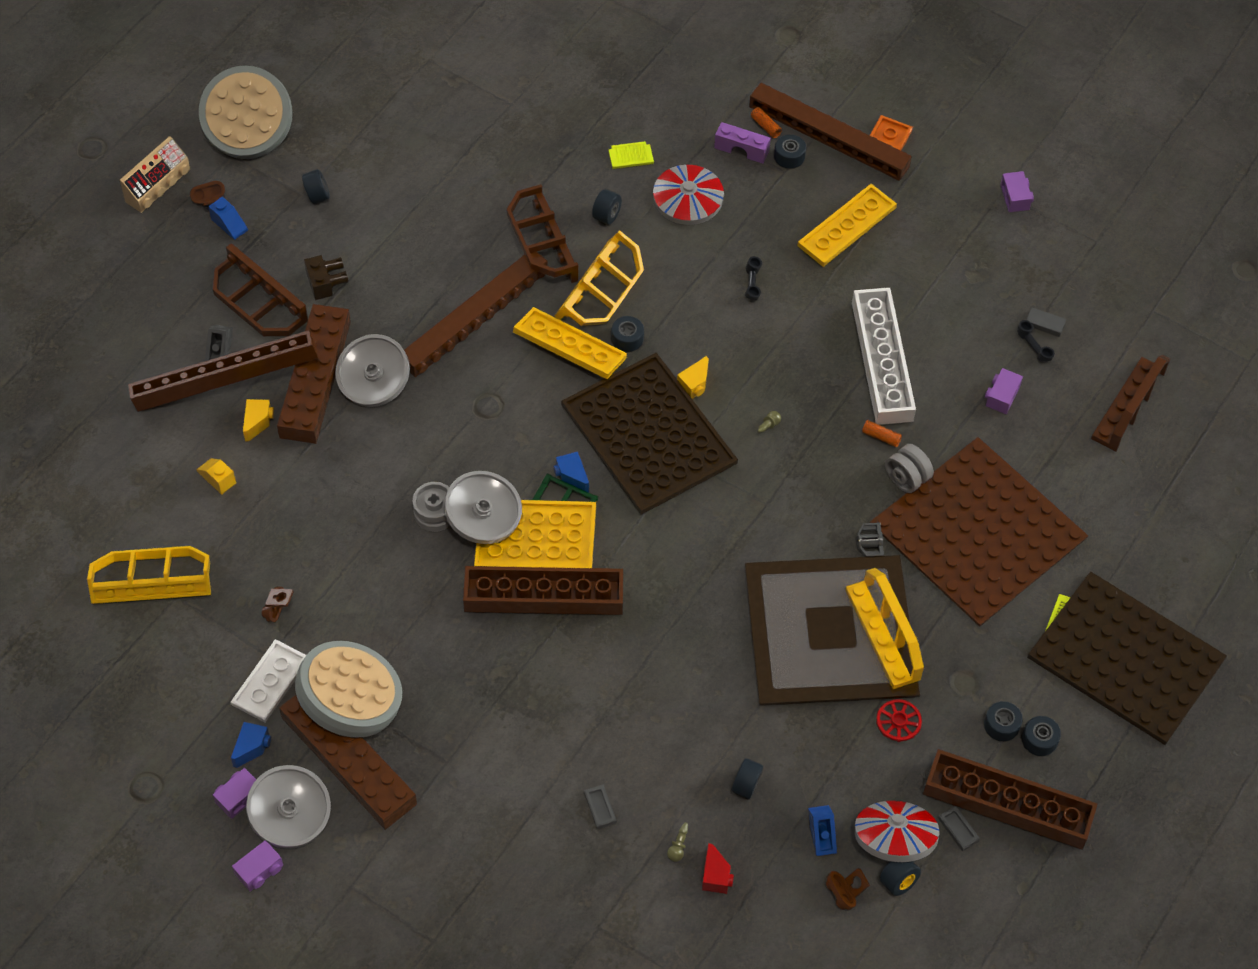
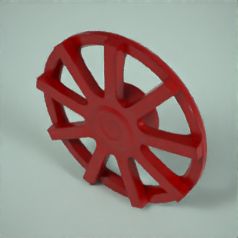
M896 699L890 700L880 707L876 717V724L884 737L901 742L915 738L921 729L922 717L919 710L912 703ZM895 703H904L901 711H897ZM891 704L894 713L890 714L884 708ZM907 705L915 710L908 715L905 713ZM882 713L891 719L880 720V715ZM918 716V723L908 721L909 718ZM884 724H892L887 731L882 727ZM906 725L914 726L917 728L912 733ZM894 728H897V736H893L889 733ZM901 728L906 731L908 736L901 737Z

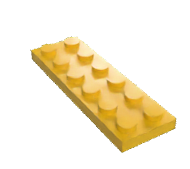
M870 184L799 240L797 246L824 267L895 210L897 203Z
M535 307L513 328V333L605 379H608L627 358V353Z

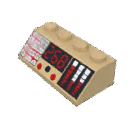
M169 136L120 179L125 202L141 213L146 208H149L158 197H161L167 189L173 186L177 180L186 175L190 170L187 156L173 138Z

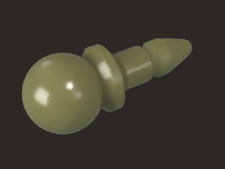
M777 411L769 412L764 418L763 423L759 426L758 433L765 432L768 428L778 425L781 422L780 413Z
M687 822L682 825L676 842L672 841L673 846L667 851L668 858L673 862L680 861L684 856L683 849L686 846L683 843L688 832Z

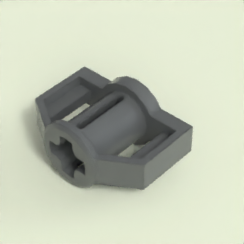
M863 523L856 537L858 550L864 557L884 556L881 523ZM876 530L877 534H861V532ZM877 547L878 551H865L863 548Z

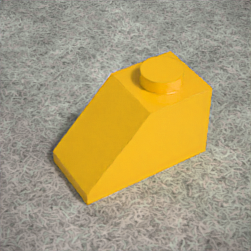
M707 356L677 375V380L692 399L696 396H701L705 391L709 361Z
M246 400L243 426L245 441L252 440L270 426V419L274 418V407L270 406L269 400Z
M211 458L196 469L221 495L236 484L233 470L221 459Z

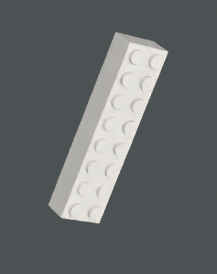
M891 289L854 290L852 307L876 424L913 422L916 407Z

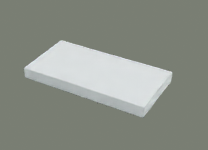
M275 639L234 696L231 705L266 723L294 683L299 666L306 655Z

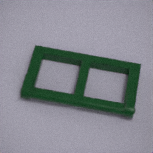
M547 473L532 499L540 500L550 482L567 489L561 501H568L572 492L590 499L589 502L597 503L599 496L586 492Z

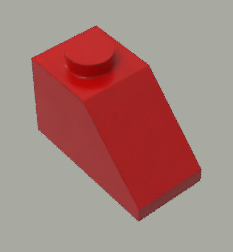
M708 843L702 890L727 894L728 887L733 885L734 874H730L731 866L711 843Z

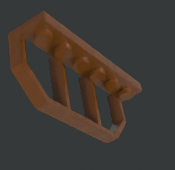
M542 185L517 191L507 208V216L530 268L554 278L565 275L569 277L571 283L578 282V263H575L566 245L565 235L562 236L555 221V213L550 210L542 193ZM535 195V199L532 202L534 209L539 211V215L516 221L512 212L519 200ZM544 223L546 235L550 236L551 239L527 246L520 229ZM552 247L553 250H557L558 261L560 264L563 263V267L554 269L535 262L531 253Z
M232 243L226 247L227 260L214 269L213 292L219 300L262 336H290L308 322L306 305ZM233 264H236L243 274H248L252 279L231 296L226 297L218 290L219 276ZM260 284L268 295L272 294L274 298L249 316L235 302ZM278 304L285 305L292 315L299 317L287 328H263L257 323L260 318Z
M1160 355L1155 362L1141 357L1091 437L1092 440L1117 452L1128 425L1135 423L1142 401L1148 402L1158 375H1165L1171 358Z

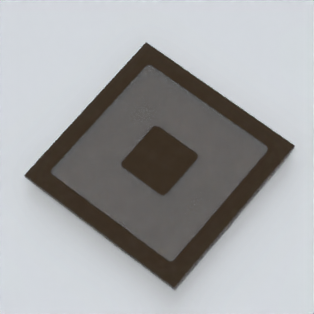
M900 555L745 563L759 705L920 697L918 681L892 689L845 591L846 586L864 581L867 570L878 569L886 575L910 624ZM875 580L874 585L867 588L880 612L883 594ZM891 612L890 617L883 619L895 642L898 624ZM905 641L904 647L899 648L898 651L911 676L913 667L908 645Z

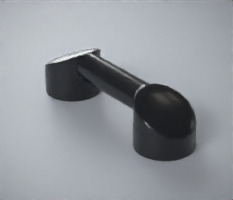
M756 256L750 257L746 264L749 282L745 297L750 300H758L761 294V290L756 286V274L762 266V261Z
M1022 320L1017 328L1018 335L1022 339H1026L1037 353L1038 360L1042 362L1051 361L1055 355L1054 350L1047 346L1041 348L1031 335L1034 328L1033 324L1028 320Z

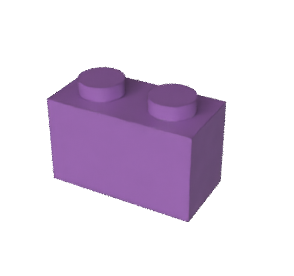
M1024 171L1003 174L1000 186L1008 211L1030 210L1034 196L1033 192L1029 190V180L1025 178Z
M1002 368L1000 374H995L993 378V387H989L986 392V406L1007 414L1021 386L1023 376Z
M245 768L235 772L226 784L220 785L213 794L215 803L231 819L234 818L246 807L249 791L256 779Z
M265 840L232 865L236 877L250 892L254 888L261 887L271 875H276L281 870L283 862L279 854Z

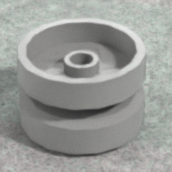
M906 444L898 450V453L893 454L885 461V468L890 479L898 488L906 493L914 492L921 486V483L923 484L928 481L934 474L929 458L919 447L913 444Z
M441 482L425 483L417 488L413 494L414 517L416 523L421 528L427 531L438 532L450 526L444 511V500L449 489L448 485Z

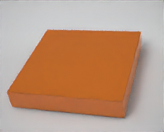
M881 115L870 136L902 151L913 127Z

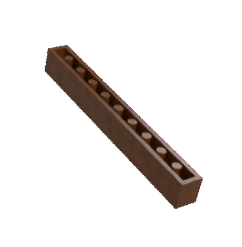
M760 83L750 95V108L760 107L770 118L898 181L902 179L910 168L912 156L906 152H902L770 86Z
M531 253L535 262L548 266V261L539 253ZM524 254L404 349L409 359L410 373L414 377L424 373L430 365L438 362L445 353L453 350L455 345L460 341H464L470 333L478 330L485 321L493 318L495 313L500 309H504L510 301L518 298L525 289L530 288L535 281L546 274L531 269Z
M308 330L128 384L130 399L138 412L316 359L318 358L316 345Z

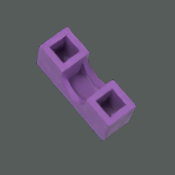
M721 122L715 134L714 148L731 153L733 147L738 146L747 152V159L763 164L770 150L771 138Z

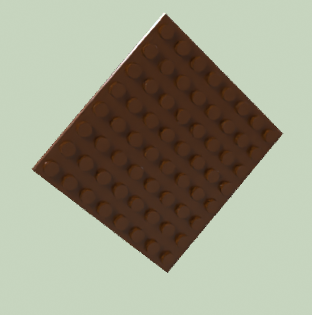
M979 437L936 469L933 477L925 483H921L918 489L912 493H906L870 521V523H881L883 537L979 627L1088 538V535Z

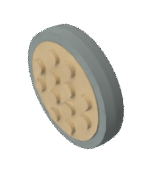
M236 66L219 73L206 86L199 103V120L206 138L219 151L235 158L253 159L272 152L283 142L292 122V105L286 88L274 75L254 66Z
M331 641L315 647L301 662L295 679L296 695L306 714L321 727L342 736L367 737L381 732L394 719L402 701L401 682L390 663L374 650L354 642Z

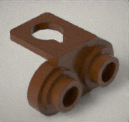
M211 181L195 186L190 191V198L194 203H202V206L214 203L224 195L225 186L220 181Z
M280 586L271 589L265 606L262 609L263 618H266L268 622H276L282 608L289 605L294 591Z
M857 868L845 879L839 872L832 871L827 875L826 886L829 890L833 891L837 898V906L842 910L854 908L856 906L855 898L870 886L860 868ZM856 876L861 879L860 888H852L851 886Z

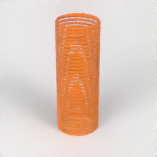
M760 107L755 108L751 112V118L772 138H777V135L781 134L782 128Z
M869 420L866 421L862 429V433L894 447L899 445L902 438L901 434Z

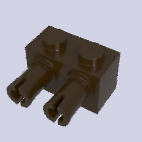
M322 255L304 259L306 274L315 300L333 296V286L349 282L346 271L334 275L328 274V272L344 269L341 257L329 261L323 260Z

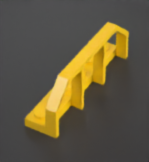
M619 230L608 240L554 316L559 320L564 316L571 317L581 326L607 323L644 271L639 246ZM619 241L632 250L637 272L632 280L609 262L611 259L609 255L610 253L614 254L619 248L617 244ZM601 266L627 286L616 302L612 301L590 282L592 278L596 279L601 273ZM588 290L609 307L610 311L605 318L584 319L574 311L572 306L574 303L577 305L583 298L582 292Z
M192 546L112 551L90 563L87 582L91 604L211 595L209 555ZM190 556L204 563V575L169 577L172 557ZM165 558L164 578L133 580L136 560ZM116 561H130L127 574L128 580L93 583L95 572Z
M876 568L867 570L864 581L846 586L845 588L852 606L892 689L920 681L924 665L918 640L886 575ZM875 580L883 594L880 612L867 588L874 585ZM891 612L898 624L895 642L883 619L890 617ZM905 641L908 645L913 667L911 676L898 651L899 648L904 647Z

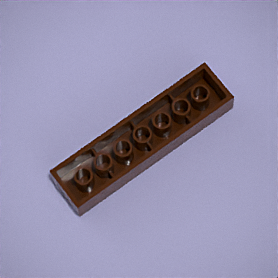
M317 304L312 305L305 331L309 330L312 335L318 358L294 366L277 424L279 438L317 444L336 376L337 361L343 352L351 323L349 309Z
M465 566L464 612L623 615V569Z
M297 695L279 707L281 717L384 830L417 805L416 794L362 737L342 736L321 727L306 714L298 701Z
M940 749L937 750L923 795L1082 850L1088 839L1098 805L1092 801Z

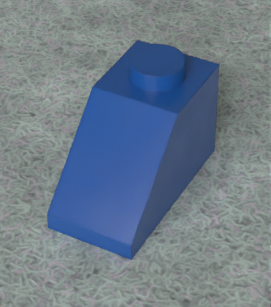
M221 197L208 206L211 220L232 239L235 240L248 231L247 226L234 206L225 198Z
M574 452L556 457V465L553 466L556 477L559 476L560 480L589 492V481L579 453Z
M247 722L243 723L231 756L233 767L238 768L264 753L265 748L269 747L271 742V735H269L267 727Z
M830 806L808 808L816 856L837 853L834 814Z

